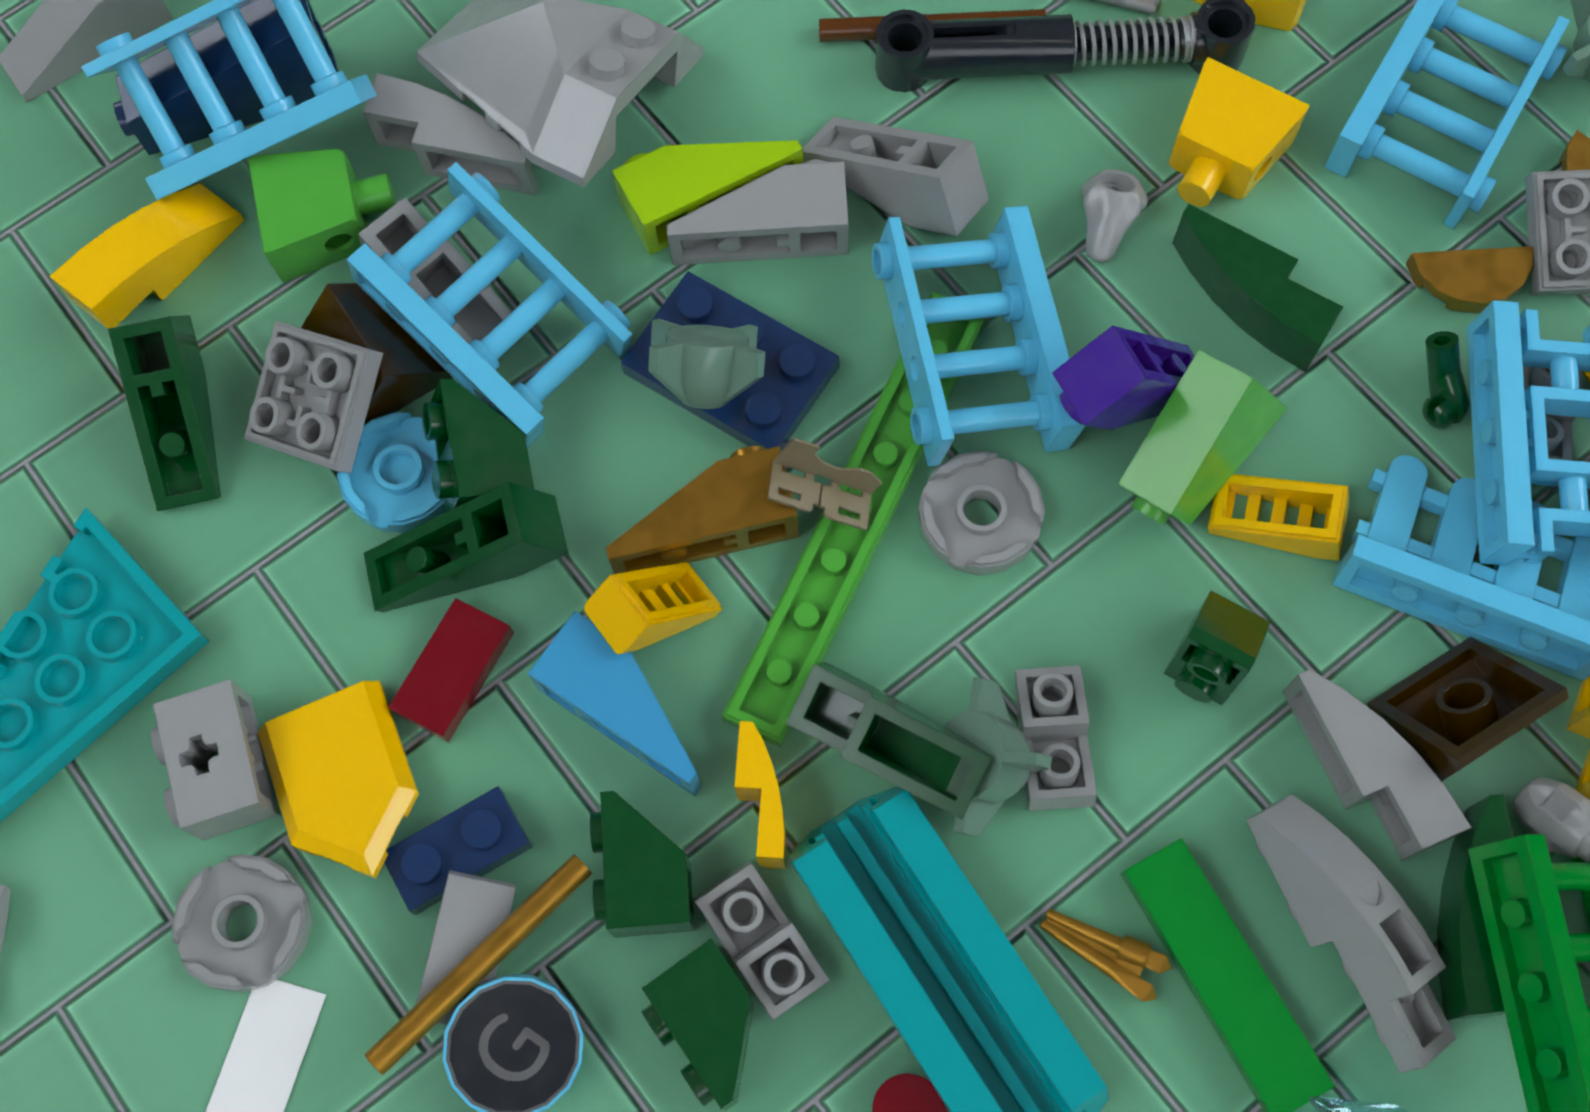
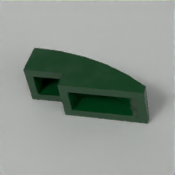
M1188 204L1182 214L1172 244L1189 272L1211 300L1239 328L1275 355L1306 372L1342 311L1343 306L1289 279L1299 259Z
M825 661L813 665L786 724L842 752L840 757L960 819L964 818L993 758L989 753L933 719Z
M1503 794L1490 795L1466 809L1464 816L1472 828L1455 836L1442 883L1437 925L1438 954L1446 968L1438 976L1444 1014L1447 1021L1505 1014L1468 853L1469 848L1514 837Z

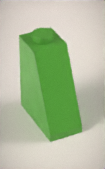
M1198 349L1118 484L1137 495L1131 507L1153 520L1165 525L1172 515L1191 525L1281 418L1287 407L1253 377Z

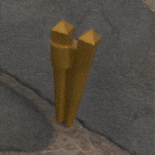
M1052 909L1046 911V920L1041 921L1040 929L1110 977L1142 1002L1157 999L1153 984L1142 979L1140 975L1144 966L1159 974L1171 970L1172 967L1166 955L1151 950V944L1126 934L1124 938H1121Z

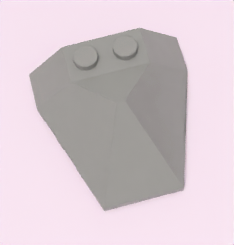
M471 0L416 52L417 61L462 101L469 98L485 112V122L498 132L504 129L520 143V153L531 163L584 188L615 154L616 116L652 78L676 87L703 57L704 47L683 34L628 9L578 0Z

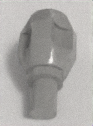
M1538 777L1529 782L1520 791L1513 804V813L1528 834H1544L1549 851L1572 858L1580 857L1585 862H1590V800L1570 785L1553 779Z

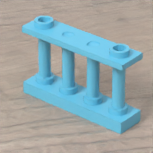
M213 0L133 40L129 32L120 34L97 45L96 49L101 57L81 66L87 78L116 70L163 154L159 161L164 170L145 178L157 200L184 189L377 96L366 74L348 81L343 70L336 72L300 0H272L315 81L314 84L310 85L315 97L299 105H296L292 95L285 97L239 10L256 0ZM216 20L219 22L264 108L259 110L264 121L247 130L241 120L235 122L188 36L189 33ZM165 45L213 130L209 137L214 145L197 154L191 144L185 146L137 60Z
M1417 0L1340 133L1324 168L1346 177L1357 156L1366 161L1371 156L1457 196L1443 225L1454 229L1467 208L1478 213L1492 191L1497 180L1487 176V173L1539 77L1549 81L1565 56L1568 48L1558 43L1570 22L1569 19L1559 15L1543 43H1540L1458 6L1459 0ZM1444 27L1530 66L1519 86L1433 48L1435 41L1426 37L1431 28L1442 32ZM1421 69L1506 109L1493 130L1409 91L1408 89L1411 84L1402 81L1404 74L1407 70L1418 74ZM1397 112L1482 153L1472 172L1468 174L1384 135L1383 133L1386 128L1376 124L1381 114L1384 113L1393 117Z
M455 162L447 169L449 190L456 198L393 255L386 252L379 257L364 243L347 258V263L352 279L461 386L525 434L528 448L544 433V417L540 414L544 407L541 402L603 344L620 359L629 352L632 333L628 330L631 325L623 312L612 302L605 300L600 303L498 203L501 198L485 177L477 172L470 176ZM474 216L499 242L437 298L430 295L427 299L423 300L408 285L412 281L409 274ZM518 259L543 284L481 341L473 339L468 344L452 328L456 324L454 316ZM561 301L586 327L525 384L517 382L512 387L496 371L500 366L498 359Z
M1028 206L1005 207L994 231L989 233L987 239L907 246L900 217L888 218L879 243H874L872 247V268L875 278L884 281L914 407L910 415L911 433L915 444L923 445L928 467L941 464L956 434L1032 426L1035 431H1040L1045 453L1069 450L1085 426L1073 420L1062 406L1059 395L1063 390L1052 374L1053 371L1070 358ZM989 263L992 269H997L1002 287L1001 292L920 300L913 270ZM1003 316L1006 322H1011L1016 340L1015 346L934 354L927 324ZM1017 370L1019 375L1026 378L1030 393L1029 401L947 410L940 381L942 378Z

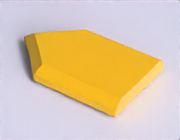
M361 681L265 722L258 731V735L291 845L296 849L317 857L318 855L348 866L353 871L376 879L388 856L386 849L402 818L408 817L419 795V791L391 710L388 708L389 704L380 681Z

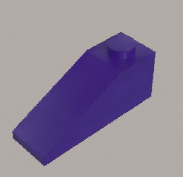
M1112 325L1053 371L1052 374L1063 390L1059 395L1061 404L1073 420L1081 425L1084 424V426L1115 429L1159 416L1193 360L1194 354L1188 345Z

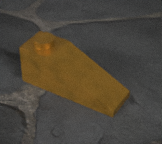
M748 446L733 452L730 458L716 461L606 547L608 560L614 574L681 562L691 563L798 538L799 530L796 508L767 499L772 462L781 452L780 446L765 449L762 446ZM782 465L781 471L786 472L785 466ZM779 489L778 494L793 498L791 492Z

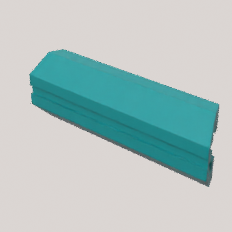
M896 786L860 799L831 820L812 830L787 857L949 1112L1101 1111L1110 1098L1107 1086L908 791Z

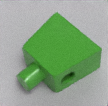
M339 149L248 157L263 252L282 282L293 280L351 256L361 247L358 233L368 226L366 215L389 210L397 203L388 173L358 180L345 151Z

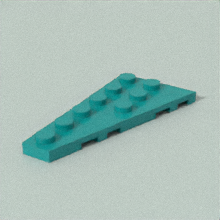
M87 508L84 509L73 525L78 531L61 557L58 558L53 555L41 572L40 576L45 580L27 607L22 611L14 612L0 632V823L210 642L105 525Z

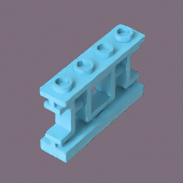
M1493 300L1467 326L1480 564L1505 566L1516 558H1524V563L1537 564L1555 552L1554 534L1590 537V511L1587 489H1590V462L1548 459L1545 416L1547 414L1589 418L1590 423V390L1579 388L1578 371L1590 372V325L1582 331L1583 343L1540 339L1538 310L1525 309L1519 314V302ZM1523 366L1550 368L1551 387L1530 385L1524 391ZM1531 484L1558 486L1560 509L1538 507L1532 512Z

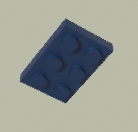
M687 271L621 361L624 374L747 446H762L765 449L780 446L781 451L840 367L839 356L689 271ZM662 319L682 326L713 325L727 328L749 324L758 326L756 349L766 352L764 377L723 407L700 409L683 404L681 400L648 371L649 346H652V320Z

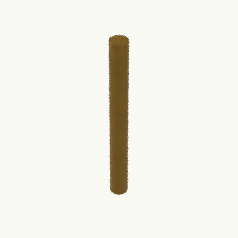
M573 854L364 1054L375 1069L382 1075L390 1070L592 875L589 868Z

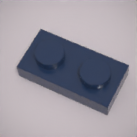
M497 786L386 850L388 856L384 863L407 909L412 914L417 915L442 900L449 870L482 877L531 849L533 846L504 792Z

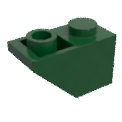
M440 379L430 403H424L422 423L426 440H435L438 461H434L432 464V486L436 499H444L446 512L506 482L534 489L525 434L454 379Z
M1211 590L1197 611L1163 674L1176 680L1175 686L1188 697L1204 703H1209L1213 700L1222 705L1251 670L1271 622Z
M615 791L600 792L601 812L590 814V838L593 853L603 852L604 879L593 881V909L596 921L606 920V930L615 938L695 931L692 869L686 853Z
M709 939L642 987L651 1005L641 1012L664 1047L673 1040H676L685 1053L690 1064L681 1069L680 1072L701 1104L705 1106L715 1099L720 1108L727 1111L738 1102L755 1003L713 940Z

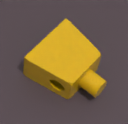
M1208 57L1202 67L1169 160V164L1174 170L1185 174L1177 187L1180 197L1196 207L1207 206L1216 191H1220L1234 199L1245 198L1292 145L1310 105Z

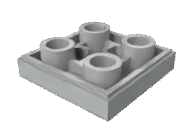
M1590 169L1532 172L1525 178L1529 246H1533V267L1530 271L1532 296L1590 294Z
M275 321L270 343L266 349L265 362L256 396L250 409L249 422L244 439L335 471L351 473L383 353L294 325Z

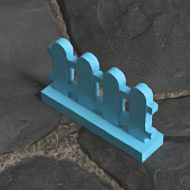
M1401 455L1391 462L1386 471L1375 468L1367 485V489L1378 492L1370 521L1366 522L1359 519L1355 525L1351 540L1354 542L1338 564L1332 583L1333 586L1466 637H1473L1482 643L1584 681L1590 676V537L1572 536L1569 540L1554 534L1555 552L1550 557L1561 560L1564 563L1557 592H1553L1536 585L1542 561L1537 564L1524 563V558H1516L1505 566L1494 565L1493 569L1473 562L1478 543L1475 479H1458L1449 491L1444 494L1425 487L1428 471L1426 466L1416 457ZM1532 501V512L1538 507H1545L1536 501ZM1418 508L1439 515L1431 546L1410 538Z

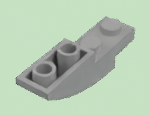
M1294 795L1278 800L1247 819L1246 821L1256 839L1258 850L1267 860L1287 900L1290 913L1299 923L1310 947L1333 941L1341 956L1346 974L1354 982L1375 1023L1378 1037L1388 1048L1399 1072L1404 1073L1426 1067L1457 1038L1428 984L1446 966L1426 931L1406 902L1377 866L1346 835L1320 813Z

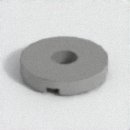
M977 451L958 454L935 469L923 489L918 509L922 538L935 557L957 571L976 575L1004 572L1026 558L1039 539L1045 508L1040 487L1028 470L1014 460L1010 463L1006 459L997 458L998 454ZM973 500H987L996 507L999 517L991 524L977 525L967 519L963 511L964 507Z
M241 854L225 858L227 861L220 862L213 868L208 866L193 877L178 899L171 927L173 942L178 945V952L183 959H180L190 975L211 988L244 993L269 986L293 968L307 946L312 915L309 896L295 874L268 858ZM252 905L257 913L255 930L248 938L242 941H232L227 934L226 927L229 916L240 906Z

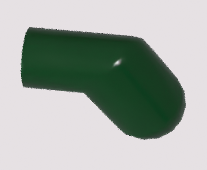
M1440 331L1429 335L1425 341L1430 397L1424 402L1422 410L1425 420L1431 426L1439 429L1446 428L1451 423H1460L1467 415L1470 407L1461 368L1458 335L1449 331Z

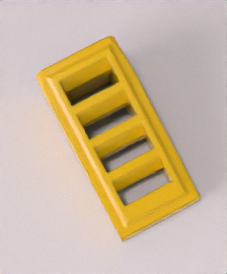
M1233 474L1214 496L1208 533L1307 557L1340 561L1349 512V488L1344 485ZM1237 494L1248 497L1244 519L1232 518ZM1262 500L1273 502L1270 522L1259 521ZM1288 506L1299 509L1297 525L1285 524ZM1314 512L1326 515L1324 528L1312 527Z
M688 562L609 575L584 606L586 615L613 651L619 655L642 649L715 618L723 609Z

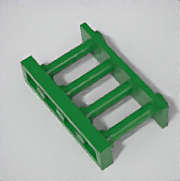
M1525 834L1469 848L1468 853L1527 1111L1590 1112V1006L1586 1007L1576 966L1578 962H1590V933H1568L1558 892L1581 891L1590 928V862H1585L1580 857L1572 858L1573 862H1551L1544 834Z

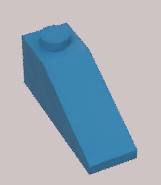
M574 611L528 672L529 677L541 693L695 797L702 787L698 774L631 652L620 655L616 654L595 625Z

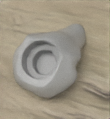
M1113 169L1100 171L1087 180L1081 189L1087 220L1086 255L1098 262H1108L1112 259L1125 232L1138 218L1141 210L1146 207L1148 202L1146 193L1136 176Z

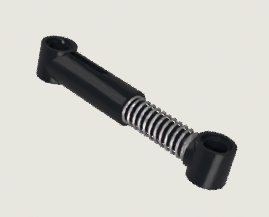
M1207 0L1202 4L1198 12H1191L1188 17L1181 15L1176 20L1169 16L1165 21L1160 16L1156 21L1152 17H1148L1144 22L1139 17L1135 23L1131 18H1128L1124 23L1121 18H1118L1115 23L1111 19H1107L1103 24L1098 19L1094 25L1090 20H1087L1084 25L1079 20L1074 22L1072 14L929 21L925 15L917 11L903 9L891 12L883 17L878 24L875 70L879 81L885 87L897 92L917 90L925 85L928 79L1072 73L1076 61H1080V65L1084 67L1086 60H1090L1092 66L1096 64V60H1100L1104 66L1106 61L1110 59L1111 64L1114 66L1117 59H1121V63L1125 65L1127 59L1131 58V63L1135 65L1138 58H1141L1143 64L1147 62L1148 58H1151L1155 64L1158 61V57H1161L1163 63H1166L1168 57H1171L1174 63L1178 60H1181L1183 63L1189 62V65L1200 74L1206 59L1209 57L1232 69L1238 70L1252 37L1256 18L1252 8L1243 0Z

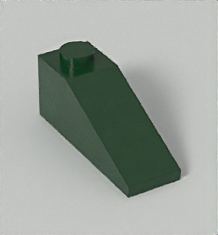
M190 315L168 316L108 329L157 511L220 498L221 491L206 374Z
M506 482L363 554L374 610L387 612L521 576L568 554V548L555 495L512 482Z

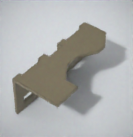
M793 437L772 462L767 499L805 512L812 511L813 506H819V508L824 509L823 515L825 518L866 531L868 528L871 494L882 484V481L871 471L862 468H840L825 463L815 454L820 449L819 445ZM782 465L804 472V478L781 471ZM814 475L831 479L830 486L824 484L821 486V483L815 482ZM840 484L862 491L861 496L839 490ZM782 489L800 495V498L796 500L778 494V491ZM838 509L859 514V518L855 519L839 514Z

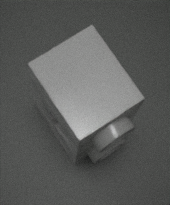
M231 679L153 704L157 727L151 729V742L158 760L161 764L166 765L171 788L164 791V803L168 816L176 827L204 841L280 816L270 772L258 735L260 729L252 696ZM214 752H217V753H218L217 756L212 757V754H211V753H214ZM209 767V772L204 773L203 769Z

